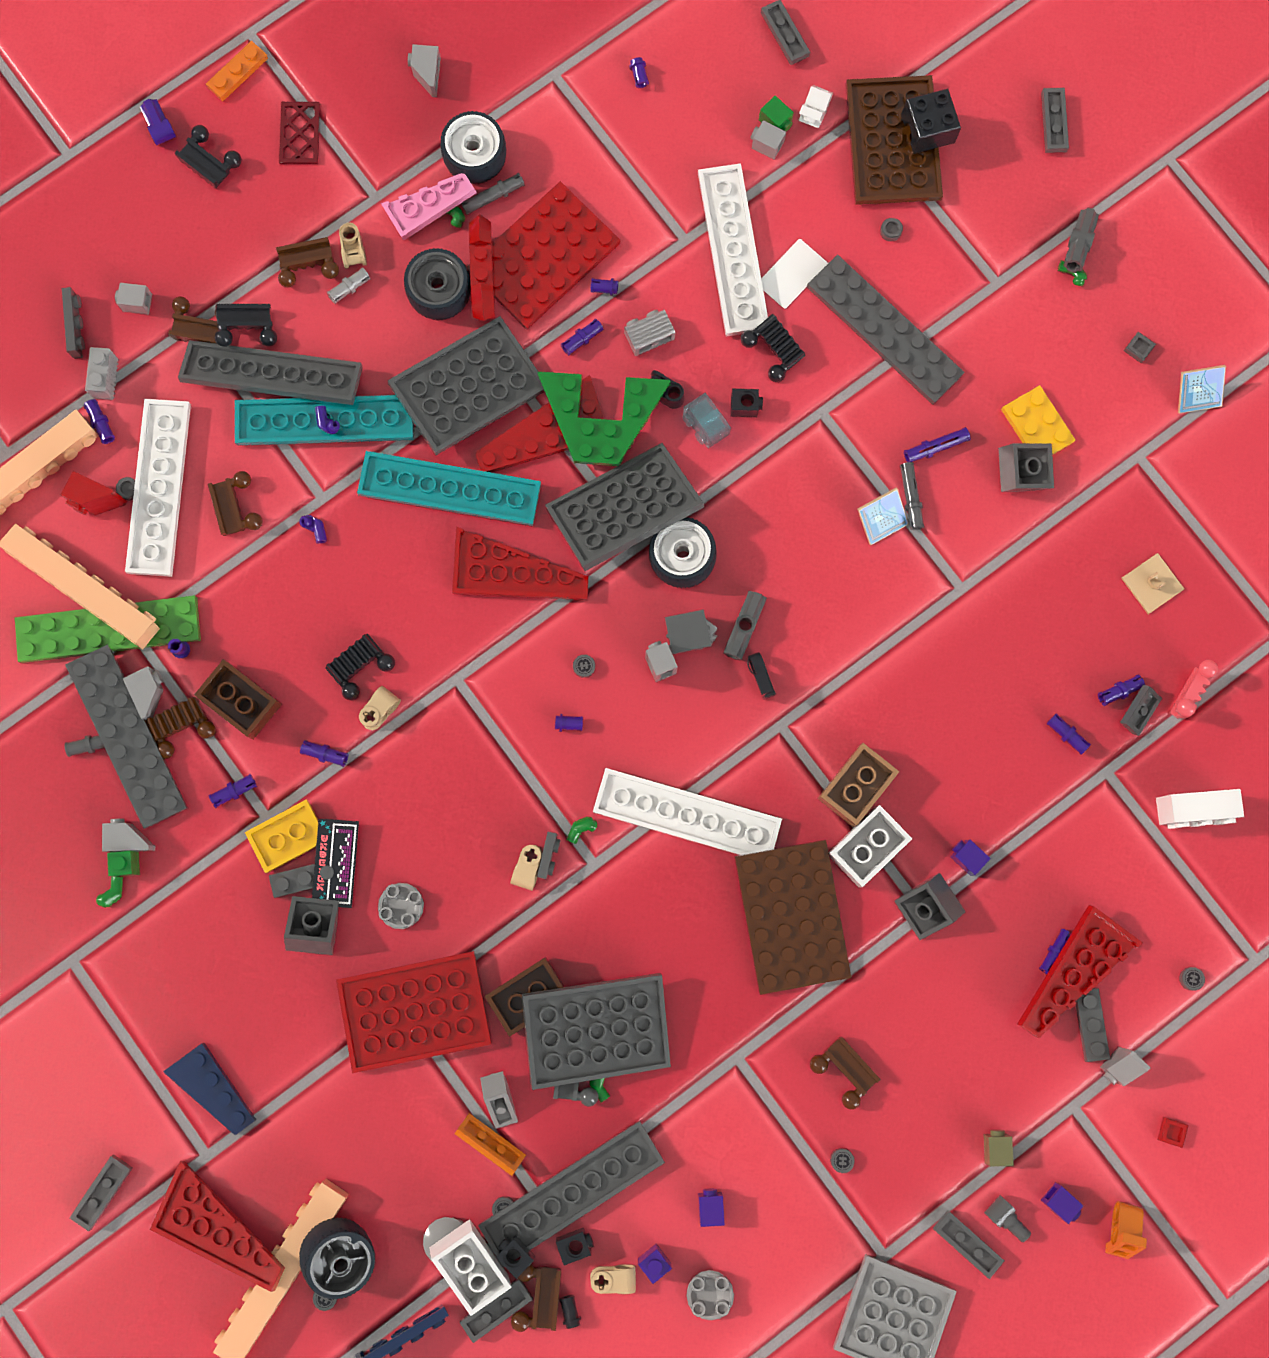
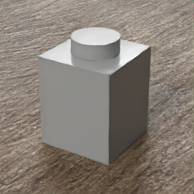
M763 120L760 127L756 126L750 138L753 140L752 149L775 160L784 143L786 131Z
M120 283L119 290L115 293V302L123 312L149 315L152 293L145 285Z

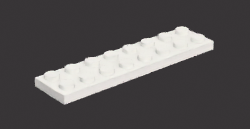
M740 163L698 170L726 337L741 335L746 330H754L768 318Z
M144 399L125 567L127 574L172 577L191 410V404L187 401Z
M605 768L593 813L738 855L774 849L782 821L781 818Z

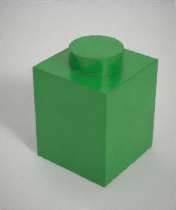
M774 96L760 109L759 121L762 123L764 120L787 132L793 124L794 112L777 96Z
M121 851L107 853L108 876L140 875L139 852Z

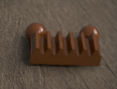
M328 237L276 247L281 269L278 281L285 288L292 287L296 282V276L290 270L297 271L298 268L304 270L307 266L314 268L315 265L322 266L321 272L323 276L328 279L337 277L339 273L338 265L333 262Z
M176 297L172 302V308L175 313L172 316L174 322L172 330H169V336L175 340L181 339L184 342L191 340L217 344L215 341V333L218 331L217 321L185 316L184 314L190 309V303L185 297Z
M239 471L233 478H226L223 482L208 484L219 529L223 536L244 531L246 528L258 530L262 526L263 520L259 514L249 513L243 520L240 513L241 510L238 506L239 502L236 498L234 487L236 486L240 489L249 487L251 476L245 471Z
M190 697L187 701H182L179 705L172 706L171 709L156 714L155 717L147 718L146 724L164 759L172 757L175 751L173 744L165 739L196 723H199L197 732L200 737L209 739L214 736L216 727L214 723L207 721V717L203 713L197 697Z
M840 1036L822 1055H815L811 1058L810 1068L814 1073L822 1074L827 1071L828 1062L831 1060L856 1087L854 1091H846L842 1096L843 1105L847 1109L854 1110L859 1107L861 1097L881 1079Z
M530 1264L518 1279L522 1282H527L532 1278H536L533 1318L529 1317L525 1312H516L511 1318V1326L517 1332H523L528 1328H548L551 1331H556L561 1268H535Z

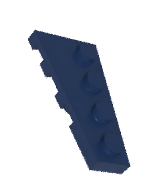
M201 1043L163 1071L234 1135H237L256 1121V1118L205 1043Z
M441 1304L412 1322V1327L409 1328L407 1325L395 1331L391 1335V1340L381 1339L372 1345L369 1349L370 1352L364 1354L362 1350L355 1354L356 1358H382L389 1354L391 1357L403 1349L402 1345L409 1340L413 1343L424 1336L423 1332L428 1328L436 1329L446 1322L444 1318L449 1315Z

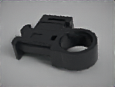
M757 652L749 655L747 666L756 679L761 695L765 694L763 700L775 696L776 693L761 654Z

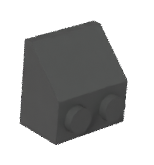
M1013 443L998 448L1001 492H1025L1054 488L1052 444Z
M940 873L922 882L894 901L919 940L954 923L965 913V910Z
M292 896L284 934L286 951L333 955L339 901Z

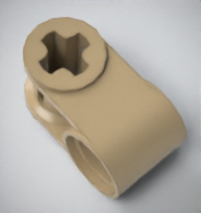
M353 223L343 224L339 229L345 269L349 268L350 265H367L362 237L357 226ZM349 233L355 234L352 239L346 238Z
M384 686L379 687L360 711V722L368 730L378 729L388 716L396 710L401 699ZM367 716H374L375 720L373 722L368 721Z
M528 845L522 849L510 884L533 891L542 858L540 847ZM534 849V853L538 857L530 862L526 853Z
M629 1264L598 1266L591 1272V1287L599 1294L635 1293L636 1266ZM600 1275H604L605 1280L603 1284L598 1283Z

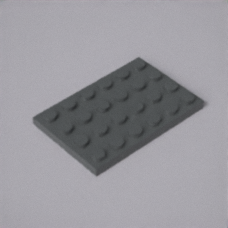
M501 316L388 380V385L435 455L440 454L545 392L537 374L538 370Z
M663 443L545 506L584 571H587L704 508V503Z
M661 973L522 994L532 1090L671 1067Z

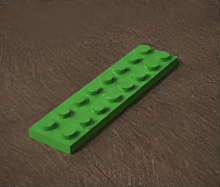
M195 595L135 603L139 606L138 611L141 613L147 611L157 619L155 623L160 628L145 648L168 645L172 639H179L181 642L187 643L201 641L198 602ZM86 609L15 617L17 658L20 663L83 656L106 645L110 646L112 652L139 649L137 645Z

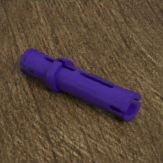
M965 427L929 442L925 440L921 442V445L904 450V457L907 462H913L924 457L930 458L937 452L970 441V433ZM952 438L955 439V440H953V441H951V442H948V443H945V444L941 445L942 442H945V441L950 440V439H952ZM931 446L934 447V448H932V449H930V450H927V451H924V452H922V453L919 452V451H921V450H923V449H926V448H929V447H931Z

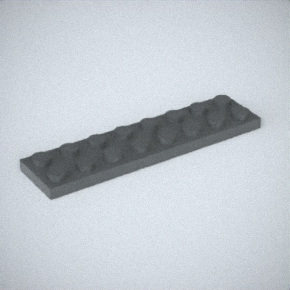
M839 255L835 256L807 284V288L932 405L965 373Z
M189 340L178 379L182 383L353 405L363 367L361 362L230 345L222 347L214 343Z
M106 645L65 664L143 828H149L188 809L164 758L158 750L157 743L154 741L146 721L141 719L123 681L124 675L110 646Z
M639 1120L510 1205L481 1222L478 1227L496 1256L500 1251L497 1247L507 1237L511 1240L515 1235L531 1250L661 1166L665 1161ZM515 1249L508 1251V1257L511 1260H516L521 1256L519 1251Z

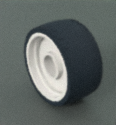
M467 111L456 115L445 125L441 135V153L446 167L453 176L462 173L467 176L471 184H480L491 180L500 172L506 159V141L500 126L492 117L478 111Z
M684 518L654 534L651 538L649 545L651 566L662 581L673 587L689 588L698 585L710 575L716 562L717 550L713 535L704 524L693 518ZM681 551H686L689 553V555L685 558H680L677 556V554Z

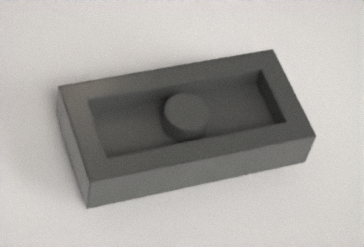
M1143 685L1120 723L1132 734L1139 736L1162 698L1150 686Z
M547 832L537 875L538 878L547 879L548 875H553L555 862H552L553 852L558 853L561 841L557 839V833Z

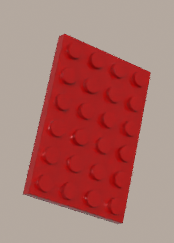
M560 181L492 243L494 297L527 330L621 244V240ZM469 264L466 268H467L468 272L470 273V264Z
M475 951L336 980L352 1073L492 1044Z

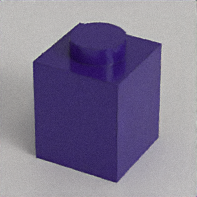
M970 839L964 842L960 840L952 849L954 853L951 858L970 876H975L991 859Z
M1056 1182L1041 1199L1048 1208L1067 1224L1071 1221H1076L1081 1215L1083 1205Z
M715 1188L703 1189V1193H698L700 1226H725L722 1192H717Z
M657 1243L638 1258L639 1267L652 1284L672 1269L671 1262Z

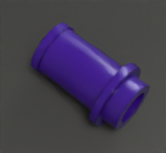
M641 57L632 59L629 65V69L633 72L636 88H643L649 84L645 71L646 62Z
M592 278L591 292L610 293V296H613V294L618 293L619 283L614 278H611V280Z
M179 639L169 641L168 649H170V652L175 657L185 658L189 655L190 646L187 642H181Z
M563 714L556 716L555 729H559V732H562V730L582 731L583 716L573 717L563 716Z

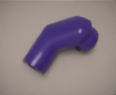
M316 406L315 413L318 428L328 434H336L340 428L339 422L327 417L326 406Z
M304 515L300 518V525L314 532L317 544L327 542L324 524L320 519L312 515Z

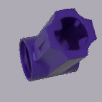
M157 99L143 101L140 108L149 125L147 128L156 146L175 138V132L169 120L165 117Z

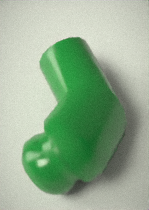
M456 206L446 214L453 217L451 225L461 228L462 223L465 222V216L461 208Z
M1060 261L1058 271L1072 274L1074 276L1073 284L1083 286L1085 279H1087L1086 272L1083 269L1075 273L1069 272L1064 267V261Z
M584 817L575 821L566 840L577 844L582 832H593L598 826L597 821L593 820L592 817Z
M111 877L110 889L103 894H99L96 898V903L104 908L110 907L120 900L123 877Z
M605 1078L590 1080L589 1085L597 1091L598 1099L601 1103L610 1097L603 1086Z

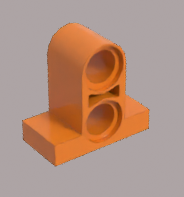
M1120 1201L1115 1203L1112 1215L1111 1240L1106 1243L1105 1253L1130 1259L1146 1249L1147 1238L1142 1237L1144 1216L1142 1207Z

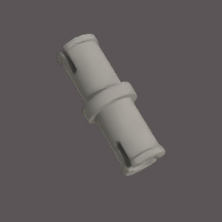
M362 267L349 278H343L342 283L328 291L327 294L331 301L336 304L348 294L355 293V289L371 280V278Z

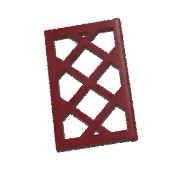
M281 102L279 164H318L320 102ZM286 108H294L297 111L289 119L285 117ZM307 108H315V116L312 119L304 113ZM301 115L307 123L301 129H298L292 122ZM312 125L314 127V137L309 140L303 133ZM290 126L296 133L287 140L285 138V128ZM300 136L307 144L298 151L291 143ZM287 147L295 153L291 158H284V150ZM312 147L314 149L313 158H305L302 154Z

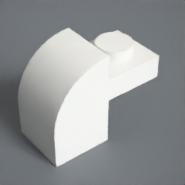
M815 85L811 86L806 102L801 107L799 121L819 128L828 109L833 92Z

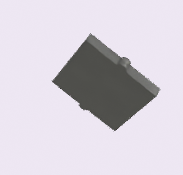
M704 609L665 617L668 632L666 637L670 641L672 654L712 646L708 631L710 626L707 625Z

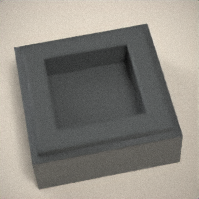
M1137 332L1123 351L1142 363L1156 344L1140 332Z

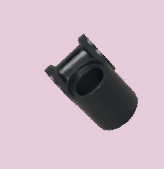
M653 370L650 379L671 381V385L666 389L659 402L672 409L681 407L684 402L683 387L679 383L667 378L664 374ZM675 392L678 393L680 396L676 399H672L669 397V394Z

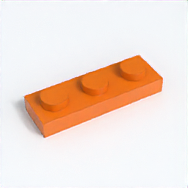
M251 40L206 83L207 88L223 102L268 59L267 54Z
M470 1113L454 1133L511 1176L526 1156V1154Z

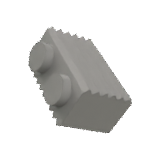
M653 310L646 315V318L642 320L633 319L624 327V334L635 356L675 339V330L665 310L660 312Z
M90 348L85 391L95 399L113 400L115 398L113 395L116 390L114 387L117 381L115 378L118 373L116 370L118 369L117 361L119 359L109 348Z

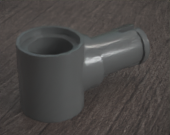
M999 1195L984 1213L999 1228L1008 1229L1021 1242H1025L1030 1237L1031 1232L1017 1219L1016 1210Z

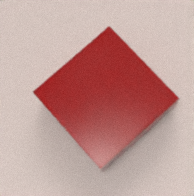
M1163 1117L1157 1140L1183 1148L1189 1125Z

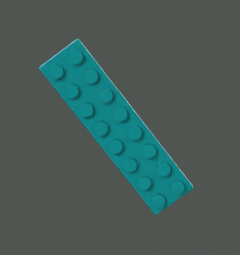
M396 395L355 396L353 405L303 398L235 400V444L237 446L414 440V422ZM316 406H326L327 417L339 422L340 428L336 434H328L318 428L315 413Z
M366 451L357 494L363 497L533 526L541 481Z

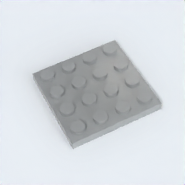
M865 1254L833 1348L854 1358H934L957 1291Z

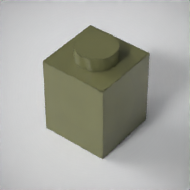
M990 1130V1134H983L985 1164L990 1167L1014 1166L1012 1136L1005 1134V1130Z

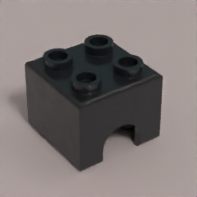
M949 89L906 99L901 116L904 126L908 124L910 126L912 136L910 144L914 154L956 142L961 125Z

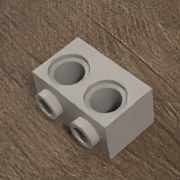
M658 641L648 646L649 649L645 652V659L655 682L675 675L678 666L668 643L662 644L661 641Z

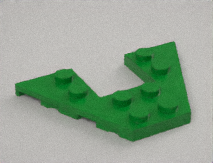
M537 373L573 461L578 464L619 466L625 454L633 445L640 430L647 423L654 408L659 404L666 389L671 385L670 380L626 377L622 420L579 418L582 374Z

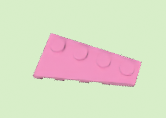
M461 173L438 182L436 186L430 188L426 186L419 189L417 193L409 196L405 194L398 197L399 199L390 203L386 201L381 204L402 239L406 240L477 192L467 176Z

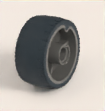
M442 248L422 251L411 259L404 273V288L407 298L413 308L426 318L443 320L454 317L468 303L471 293L470 276L463 261L451 251ZM437 284L443 285L440 288H434V286Z
M331 1218L314 1226L305 1236L299 1252V1262L304 1279L316 1294L327 1299H343L355 1294L369 1281L375 1267V1253L370 1238L357 1223L347 1218Z

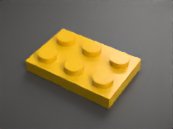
M1040 385L1003 406L1001 409L1022 443L1052 444L1053 455L1076 441Z
M306 799L245 832L265 873L273 871L316 847L318 818Z

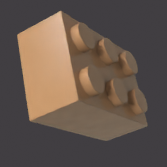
M862 743L817 799L852 827H855L897 776L899 771Z

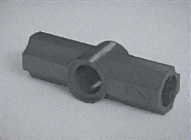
M1087 208L1081 210L1076 227L1073 228L1068 243L1069 249L1064 261V267L1069 272L1082 271L1087 253L1091 249L1095 236L1094 230L1099 216L1094 209Z
M748 591L723 652L728 657L742 660L767 599L762 594ZM747 621L750 623L751 629L747 631L742 630L739 627V623Z

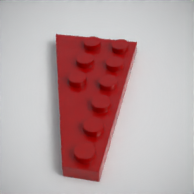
M589 375L582 380L579 418L604 419L591 376ZM547 403L476 451L475 454L481 471L495 472L569 449L551 405Z
M456 526L453 594L588 600V576L549 563L547 560L536 558L502 543L483 538V536L467 532Z
M1088 905L1017 1025L1033 1036L1040 1038L1059 1020V1016L1065 1010L1073 1008L1076 1005V1000L1082 995H1087L1111 973V969L1119 961L1123 962L1128 957L1127 954L1133 948H1138L1143 942L1096 907Z
M180 1161L150 1230L270 1292L275 1291L285 1267L185 1161Z

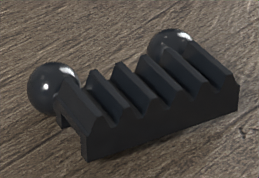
M196 125L191 131V138L188 137L186 140L187 145L180 152L177 150L175 155L188 168H191L194 173L204 178L208 184L210 183L213 188H217L228 176L231 168H237L241 165L242 158L237 151L231 150L225 154L224 163L222 164L198 145V143H204L208 140L209 132L205 126Z
M216 304L218 331L215 333L216 343L222 347L229 346L233 341L232 333L229 330L234 328L238 330L243 328L247 330L263 328L259 336L261 343L268 347L273 346L277 342V334L272 330L273 325L270 318L271 305Z
M773 314L754 330L744 331L740 338L744 347L752 348L757 344L758 337L761 336L781 361V365H773L768 371V377L773 382L782 381L785 378V372L806 356L805 352L800 349L794 338L789 335L782 323Z
M367 633L360 640H356L354 645L349 646L339 657L334 658L333 662L328 663L325 668L342 687L343 697L347 700H355L360 694V689L357 684L348 682V680L375 658H377L378 668L384 672L394 668L395 660L390 654H384Z

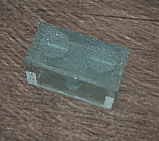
M706 392L684 406L682 418L688 427L692 426L696 431L695 436L701 445L705 444L709 449L730 434L731 427Z

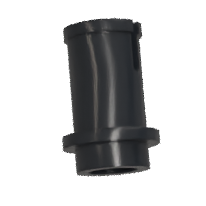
M567 1295L559 1299L564 1316L562 1322L563 1325H566V1329L580 1325L581 1316H578L574 1295Z

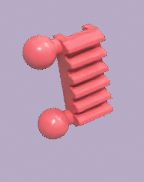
M1204 660L1199 665V669L1197 667L1194 668L1169 714L1177 719H1185L1195 713L1197 708L1195 703L1202 699L1199 695L1206 692L1204 687L1210 685L1208 680L1214 678L1218 672V666L1214 661Z

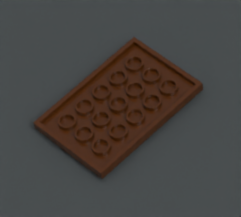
M932 75L847 79L846 94L855 205L942 200L943 191L939 147L914 154L910 144L912 138L909 124L904 126L901 116L906 99L934 92Z
M826 840L734 856L759 994L851 978Z

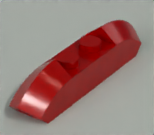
M479 214L469 223L471 301L473 318L485 321L495 317L491 221Z

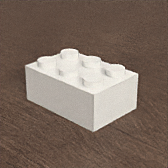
M1241 789L1171 794L1156 798L1159 825H1167L1168 829L1236 823V818L1244 817Z
M878 805L828 853L829 857L858 887H863L912 838Z
M470 1219L429 1247L431 1260L470 1316L512 1288L509 1275Z

